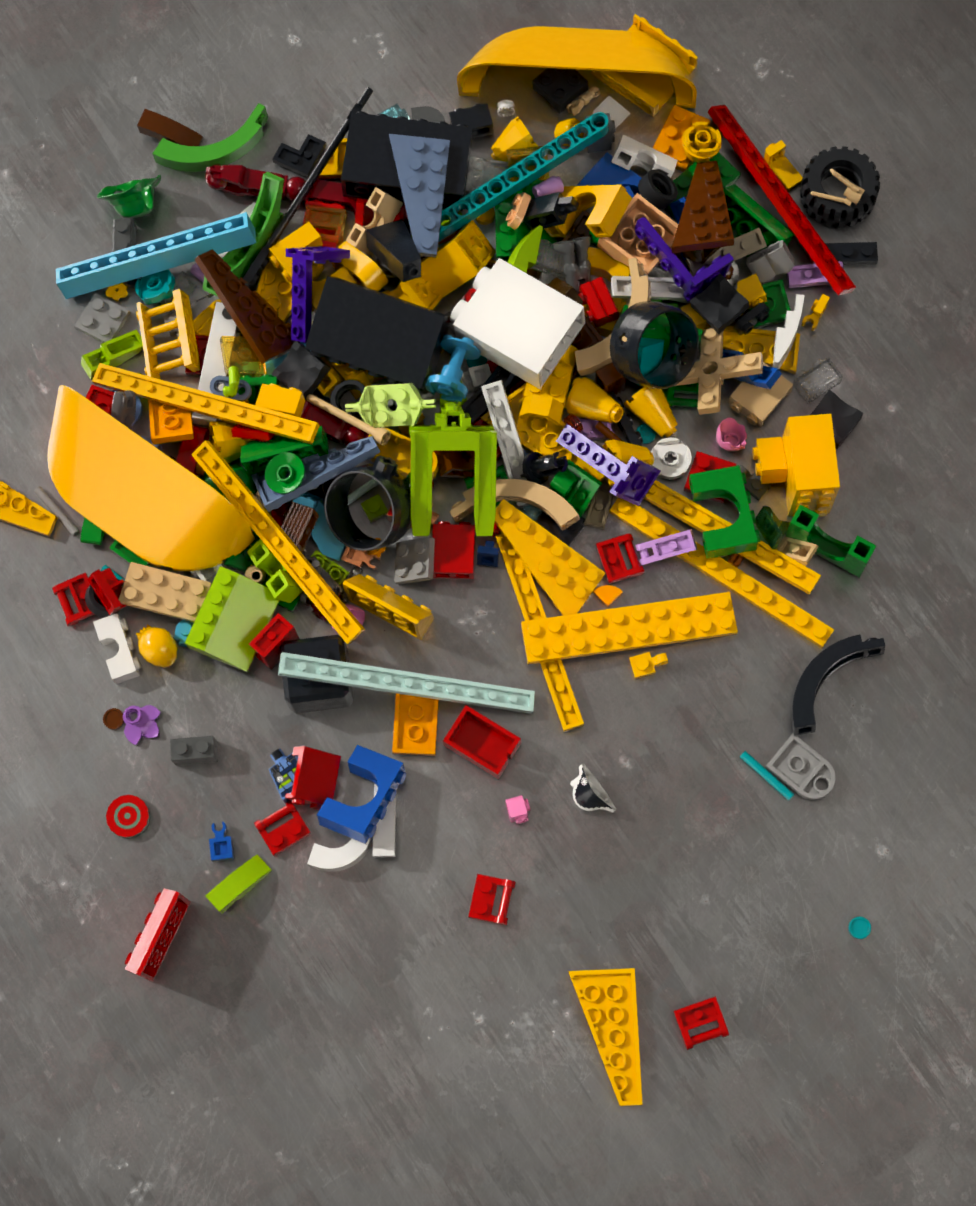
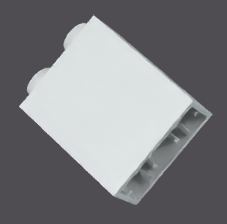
M499 258L492 269L485 266L479 271L473 283V288L476 292L469 302L461 299L456 304L451 313L450 321L453 322L456 338L462 339L467 337L474 341L473 345L481 351L482 356L541 389L584 326V306Z

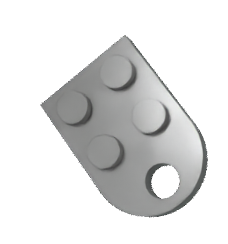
M794 733L765 767L797 794L809 800L824 798L831 792L835 784L836 777L832 765L799 737L794 736ZM819 779L825 780L828 788L826 790H819L816 787V781Z

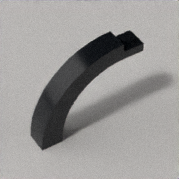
M860 634L851 636L830 645L810 662L801 675L794 694L792 708L794 736L814 733L816 731L814 702L824 681L834 671L849 662L883 655L886 646L884 638H869L862 642Z

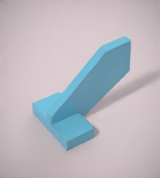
M305 492L297 499H293V502L313 508L319 514L311 535L323 555L341 561L346 546L334 536L329 528L324 509L325 498Z

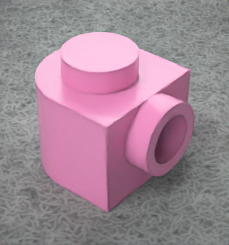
M520 795L505 800L511 823L521 824L529 820L527 812L531 810L527 798L523 799V796Z

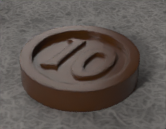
M116 708L107 710L103 716L104 725L111 730L121 728L124 724L122 711Z

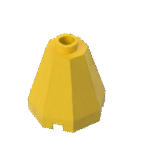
M517 116L511 120L491 147L493 153L490 155L496 164L501 163L502 166H506L523 160L537 151L539 147L534 142L533 137L521 119Z
M221 421L210 422L209 435H214L210 442L227 463L240 458L241 446L247 445L250 441H259V439L243 440L238 437H232L231 429L236 424Z
M606 440L602 446L626 464L632 456L650 465L654 463L653 453L647 447L618 440ZM605 477L610 486L615 484L612 480Z

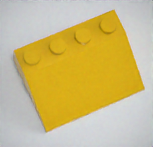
M359 574L343 582L347 598L351 603L419 640L423 639L434 620L432 611L428 607L415 605L408 596L402 595L401 597L395 594L393 588L387 585L382 587L377 584L376 579L369 575L364 577Z

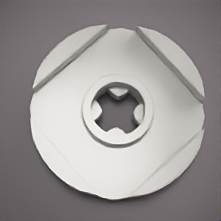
M672 437L664 438L658 441L652 448L651 452L654 456L653 466L661 470L658 475L659 478L677 479L688 472L692 459L691 451L679 439ZM668 454H672V457H676V460H674L673 463H669L665 460V458L668 457Z

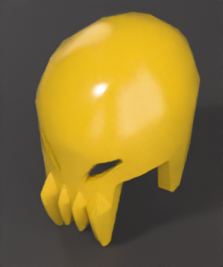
M147 624L146 628L140 629V633H136L139 654L146 661L154 666L163 668L175 663L178 647L169 631L163 628L151 627Z

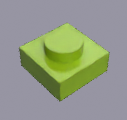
M379 494L360 503L370 523L386 516L388 512Z

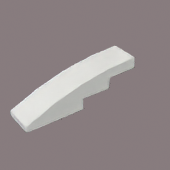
M796 294L794 311L786 312L784 328L777 327L773 356L774 368L780 369L795 341L805 295Z
M374 784V797H375V795H376V793H377V791H378V787L376 786V784ZM397 792L394 800L387 805L384 818L379 820L376 825V832L373 836V857H395Z

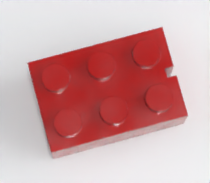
M465 705L445 736L443 744L446 748L499 780L509 764L508 758L512 759L520 747L521 738Z

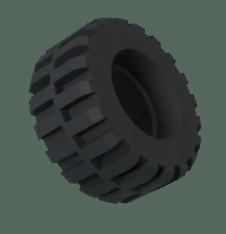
M836 146L830 147L829 151L824 149L819 152L818 156L814 155L810 163L807 164L801 182L800 197L802 198L803 207L808 208L807 213L810 217L815 216V221L820 224L823 221L827 223L826 226L828 227L837 225V228H844L845 224L851 227L856 224V221L862 222L866 215H869L873 210L880 189V175L877 170L875 171L876 165L874 162H869V157L866 154H859L860 150L855 148L853 151L848 150L846 146H842L841 149H837ZM830 169H834L865 190L858 204L856 205L852 202L850 206L845 203L813 196L810 193L814 191L828 194L823 189L821 182L833 176Z

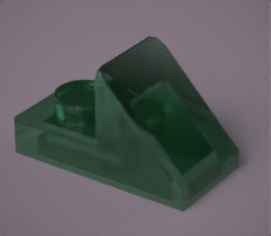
M763 506L756 516V523L754 524L772 549H776L788 531L790 522L779 520L770 507Z

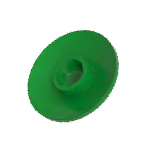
M290 452L274 456L269 461L265 470L267 485L271 490L279 494H288L295 491L301 485L305 476L303 461L297 455ZM290 472L289 477L286 478V474Z

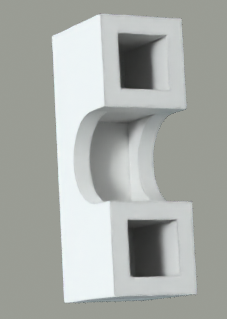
M623 135L611 162L627 170H630L631 166L634 165L644 168L647 172L659 170L671 178L678 160Z
M116 613L93 621L99 641L103 646L111 643L119 645L117 655L106 660L111 678L115 684L140 676L138 669L141 668L138 657L133 655L132 650L135 649L132 638L127 637L126 630L129 629L125 618L121 619Z

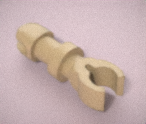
M593 86L585 95H580L579 100L569 103L566 106L568 113L572 112L573 116L580 113L583 106L586 107L591 99H595L600 94L599 88Z

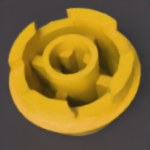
M708 122L693 123L691 127L685 130L682 136V145L686 156L696 163L706 162L713 158L722 146L719 130L708 126Z

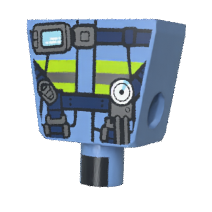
M280 748L270 755L275 765L269 771L284 803H287L290 799L285 798V795L292 792L298 757L292 756V754L286 757Z

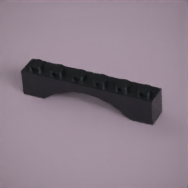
M498 365L482 386L502 380L505 392L507 393L521 378ZM481 387L461 405L464 413H469L472 425L488 412ZM447 416V424H451V422H456L457 424V416Z

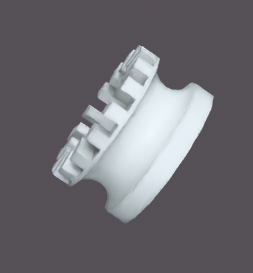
M499 101L497 103L498 115L501 117H505V115L506 117L508 115L513 116L515 114L514 101Z

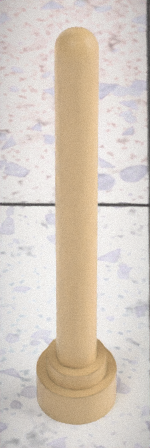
M312 394L307 396L308 402L372 435L376 443L385 446L389 442L391 431L384 427L375 428Z

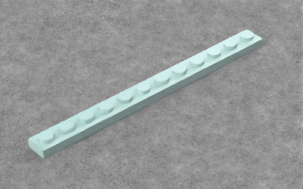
M284 652L280 655L279 676L529 714L533 712L535 691Z

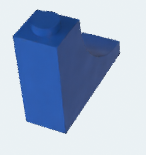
M606 152L576 185H622L624 187L629 185L634 195L637 193L640 195L638 184L642 177L631 169L627 170L612 163L613 156Z

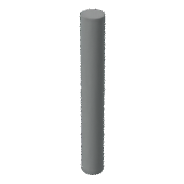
M37 487L34 491L67 530L73 536H76L79 533V529L41 487Z

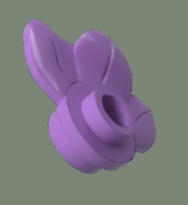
M151 705L141 708L129 706L123 712V720L126 723L124 734L132 744L137 745L142 736L145 738H156L159 736V728L154 720L160 716L161 712L156 707ZM136 713L138 715L137 719L131 720V715Z

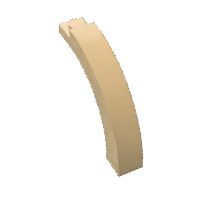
M636 257L628 259L632 284L630 307L639 302L651 301V282L648 275L645 276L643 264H639ZM611 334L591 347L575 351L577 371L581 376L595 373V371L612 362L610 356ZM623 336L622 340L626 342L627 338Z
M520 479L496 480V502H501L505 499L506 501L522 502L535 506L548 514L562 531L580 520L579 514L563 497L543 485ZM474 487L462 493L466 501L457 502L452 506V510L449 511L456 523L474 512Z

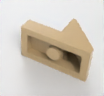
M784 537L777 547L778 551L804 566L808 565L818 549L816 544L789 537Z

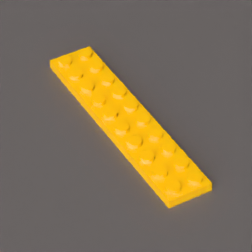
M730 592L521 621L527 664L701 640L738 633Z

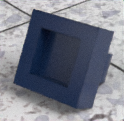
M486 540L485 546L478 545L477 565L498 567L499 548H494L495 541Z

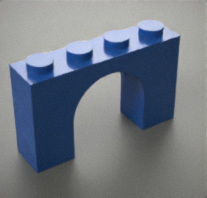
M357 745L347 762L349 771L376 784L378 791L375 797L369 803L357 807L348 806L327 797L317 814L320 826L366 844L368 839L374 836L378 821L384 818L387 805L394 800L399 784H403L405 781L406 772L402 762Z

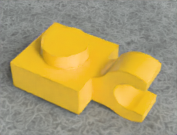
M822 294L819 300L815 299L810 309L813 313L803 318L801 326L804 327L806 322H812L811 331L816 330L818 322L828 306L829 296Z
M650 652L629 657L635 679L656 674L654 667L668 664L666 653L658 654L652 658Z

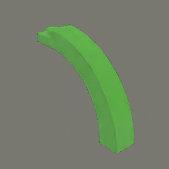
M258 103L250 117L238 131L214 144L185 146L162 138L152 153L155 162L167 168L186 172L206 171L207 167L213 165L231 164L251 151L264 136L262 126L268 120L266 107Z

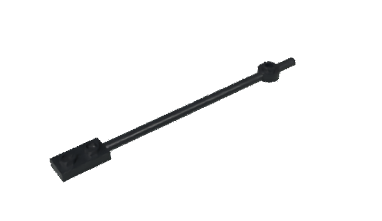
M367 87L351 112L357 113L362 111L373 93L371 88ZM351 112L243 277L247 287L250 284L254 286L260 275L257 272L260 268L265 269L270 261L268 258L269 248L276 244L348 132Z

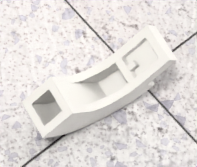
M371 838L368 839L366 844L351 839L346 845L339 848H328L314 843L307 865L326 872L348 869L357 864L367 854L373 842Z

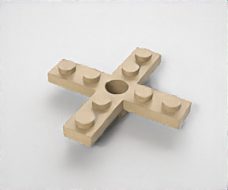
M713 328L703 329L700 361L695 362L688 375L675 386L699 383V415L720 412L721 385H724V379L763 374L762 353L722 358L723 332L718 334Z

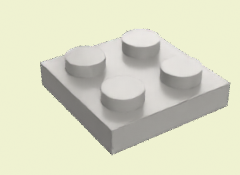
M95 293L74 327L76 330L104 343L116 338L131 313L128 309Z
M425 537L396 542L394 583L401 585L433 579L434 538Z

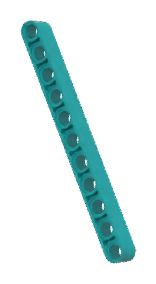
M602 112L594 113L442 211L441 223L445 220L451 222L448 226L440 225L439 242L604 137L609 131L607 115ZM598 122H603L605 124L602 127L595 126V124ZM580 133L587 134L585 138L578 137ZM563 144L570 145L568 149L561 148ZM546 155L553 156L551 160L544 159ZM529 166H536L534 171L526 170ZM511 177H519V180L516 182L509 181ZM496 187L502 188V191L499 193L492 192ZM479 198L485 199L482 204L475 203ZM462 209L468 210L465 215L458 214Z

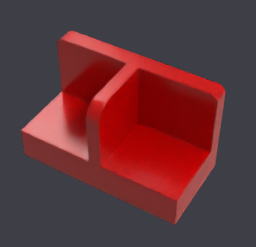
M110 568L103 571L98 569L89 576L88 582L109 615L127 606L119 601L124 580L118 581Z

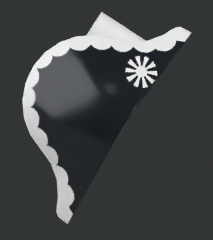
M584 763L579 766V776L570 782L573 787V799L577 806L586 811L604 809L610 812L616 811L615 805L599 781Z

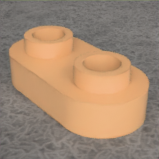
M522 192L514 197L512 201L514 207L506 217L508 221L507 226L514 230L520 226L531 200L530 195Z

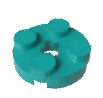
M168 269L144 276L141 281L138 278L135 284L136 294L146 305L169 299L173 296L175 277Z

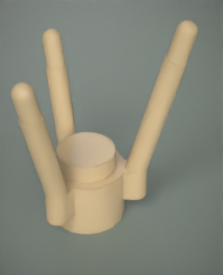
M830 169L833 176L848 186L843 194L846 196V199L814 191L810 193L813 196L845 203L850 206L852 202L856 205L858 204L865 190L851 183L834 169Z

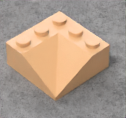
M637 193L630 201L611 237H599L597 247L611 258L629 266L628 259L636 257L639 264H643L644 273L648 275L660 264V261L650 253L647 244L637 237L634 229L637 220L645 217L671 250L678 224Z

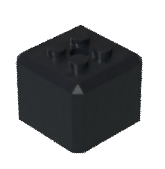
M339 635L284 641L280 646V655L284 652L349 662L348 648L345 641ZM282 676L284 699L289 708L296 714L347 708L354 702L351 686Z

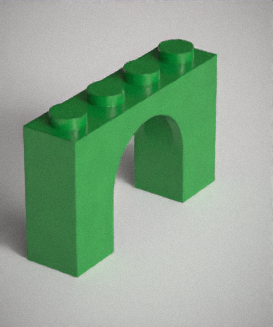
M739 465L694 473L689 476V486L693 502L710 498H725L731 501L739 512V518L731 526L703 532L702 542L706 559L753 551L757 549V544L760 542L759 530H755L753 524L756 523L754 510L750 511L749 507L751 503L750 492L745 491L744 485L747 484L745 472H741Z
M800 505L789 524L785 537L818 545L815 554L860 578L872 557L876 545L860 536L856 537L854 543H845L831 537L818 526L819 514Z

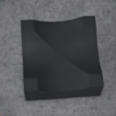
M546 68L532 81V87L560 114L569 103L588 90V80L576 69Z
M721 273L705 290L690 300L691 307L718 334L723 332L750 307L749 301Z
M295 341L287 357L275 368L272 375L277 377L288 388L299 389L307 401V396L313 394L331 367L319 357L311 355L310 350L305 349V345Z
M828 390L818 406L810 414L832 415L836 450H838L863 416V412L845 403L831 390Z

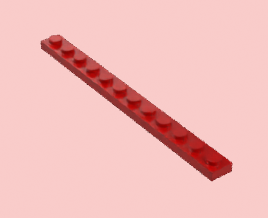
M711 106L708 114L713 122L718 126L723 136L733 147L735 153L738 154L745 167L765 192L767 198L770 199L777 212L795 234L799 243L805 248L810 258L820 269L822 275L830 283L832 289L838 296L852 293L856 288L852 280L727 106Z

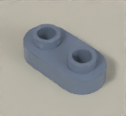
M216 376L210 382V390L215 395L225 397L223 390L220 391L218 386L220 384L229 386V377ZM240 379L237 395L226 398L241 402L246 401L252 395V388L248 382ZM240 388H245L243 395L238 393Z

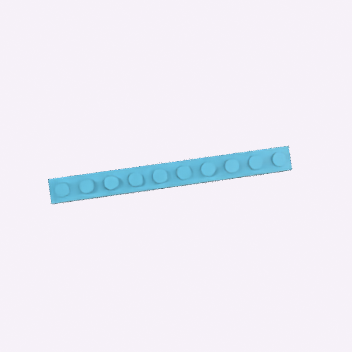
M247 212L58 268L56 269V284L66 299L194 262L198 255L212 249L217 254L255 244V228Z

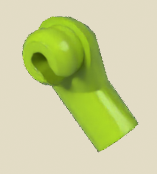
M237 366L228 368L229 386L223 387V395L225 397L237 395L240 382L239 368Z

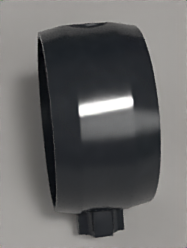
M643 301L630 306L619 317L611 334L610 356L615 369L629 381L647 388L666 389L677 385L688 375L695 360L699 359L700 355L698 331L692 318L679 308L661 302ZM665 313L670 325L668 351L661 364L653 372L643 376L638 364V348L641 337L648 325L656 317ZM623 336L627 338L626 342L622 340Z
M380 455L376 457L374 464H365L349 469L339 475L328 488L324 505L327 523L334 536L349 548L359 551H373L386 547L398 541L411 527L410 485L396 471L398 465L390 457ZM359 473L375 479L384 488L390 499L392 524L383 541L373 539L364 534L357 527L350 514L348 493L352 481Z

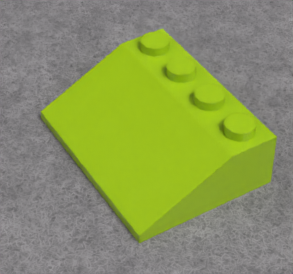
M220 566L185 644L193 651L248 672L256 654V651L249 646V643L271 621L280 600L273 597L269 588Z

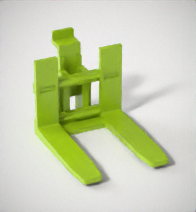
M440 394V412L435 413L436 424L408 426L411 438L410 515L413 536H429L432 518V452L475 451V530L477 536H492L496 512L497 432L494 431L493 426H473L471 424V417L469 413H464L461 402L441 399L442 394ZM447 416H457V424L456 422L447 424Z

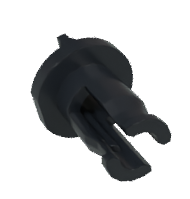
M538 452L529 453L523 459V474L520 476L521 478H526L527 481L541 485L548 480L550 475H554L558 471L564 472L567 469L566 456L557 458L559 452L545 456Z

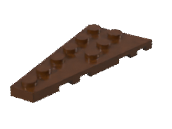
M717 160L701 162L696 165L672 244V253L734 245V237Z
M213 249L198 255L194 259L261 364L290 351L291 346L295 342L291 340V324H285L278 317V312L255 290L252 292L245 285L246 281L242 277L238 278L232 273L231 267Z

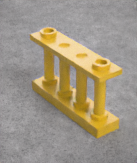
M181 289L173 291L174 299L172 302L151 309L141 302L136 303L138 310L136 311V316L140 323L146 376L160 379L159 373L183 365L192 372L201 370L190 298ZM176 310L177 318L174 321L152 327L151 317ZM176 328L179 329L178 339L155 346L154 335ZM181 347V358L158 365L157 354Z

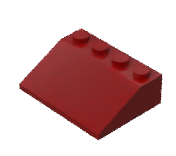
M165 888L162 893L159 892L154 901L156 906L153 912H149L144 924L146 926L143 933L140 932L137 935L134 943L136 947L133 953L130 952L125 960V965H127L125 970L153 982L191 901L179 892Z

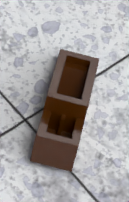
M144 109L137 124L140 133L157 138L159 143L164 138L179 145L200 146L203 140V136L194 130L148 109Z

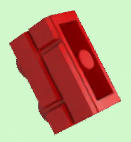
M602 277L579 286L578 295L584 302L581 305H585L588 310L586 311V316L590 323L594 322L595 327L598 328L619 318V311Z

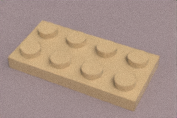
M131 562L119 601L127 606L194 623L212 583Z

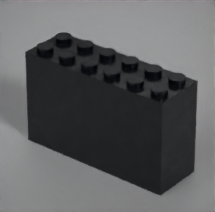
M363 111L351 112L341 176L343 196L369 199L375 187L399 201L404 202L389 139V134L450 140L442 209L448 208L465 197L472 147V127H468L465 124L451 125L443 121L435 123L428 122L425 119L411 120L403 116L395 118L388 117L385 114L371 115Z
M327 276L305 349L311 350V355L320 358L328 356L330 357L329 361L337 364L348 363V367L357 371L368 370V374L378 378L386 376L388 377L387 381L394 384L413 383L418 390L423 391L426 388L429 376L435 373L442 351L440 343L443 336L447 335L451 324L450 316L338 277Z

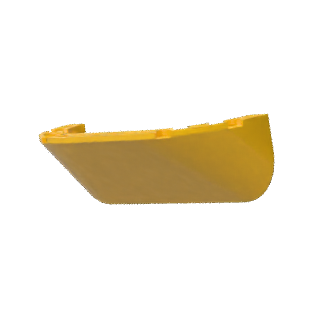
M545 26L520 28L502 34L487 43L457 75L459 96L479 97L481 84L486 76V71L491 65L668 75L672 81L676 106L696 108V86L681 59L660 41L632 31Z
M64 385L59 386L48 445V467L51 479L60 496L77 513L144 561L157 567H171L175 571H196L220 565L222 560L232 555L237 556L255 540L244 516L213 487L75 390Z

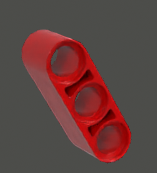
M193 425L194 439L182 441L176 462L198 476L196 472L198 462L192 454L205 440H209V429Z

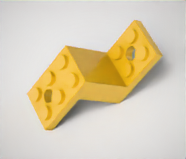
M472 220L453 239L438 248L437 258L425 257L421 260V277L406 282L401 281L399 284L403 293L409 296L414 304L433 310L443 297L475 277L486 266L496 251Z

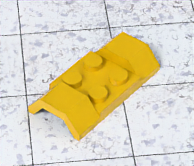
M572 345L569 346L541 389L528 382L526 383L519 418L524 419L529 416L546 418L554 424L560 425L576 363L575 351H578L577 348Z

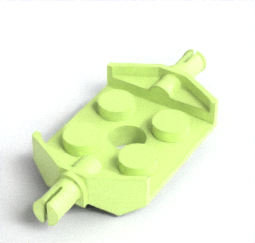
M413 383L368 385L364 388L358 403L345 404V408H347L345 411L346 413L358 412L364 422L373 427L409 425L412 427L417 424L423 409L436 408V404H434L436 400H424V398H421L418 389ZM390 399L397 402L396 410L389 409L388 401Z

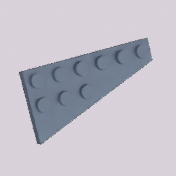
M389 134L413 242L420 256L437 258L450 140Z
M370 436L348 443L346 448L341 450L336 448L328 450L329 454L319 456L317 453L302 458L301 460L305 467L304 479L295 491L288 494H279L271 490L266 483L265 474L260 476L258 473L252 474L251 477L267 511L278 509L286 502L297 499L301 494L315 489L320 484L336 478L339 474L355 468L363 461L375 457V455L380 453V450L373 437ZM290 472L286 474V478L289 477Z

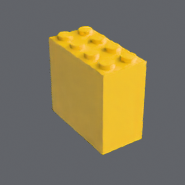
M820 414L788 417L782 437L787 464V479L784 482L788 517L794 516L800 505L819 514V517L826 516L831 512L840 489L832 415Z

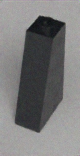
M400 219L366 230L367 248L402 282L421 277V257L404 220Z

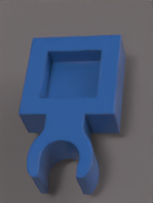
M222 822L223 828L221 831H216V824H212V831L215 834V838L209 839L212 862L234 859L232 837H225L227 825Z

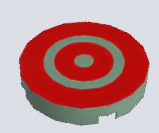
M123 795L113 800L106 813V820L113 833L119 837L133 838L143 833L147 828L150 812L146 803L139 797Z

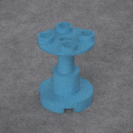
M450 335L443 336L440 345L452 356L449 364L443 366L440 375L429 376L426 389L431 394L435 395L437 392L442 394L441 399L451 402H461L463 398L465 400L468 388L460 382L463 371L460 369L463 359L475 360L481 355V351L473 345L474 341L467 337L458 339Z

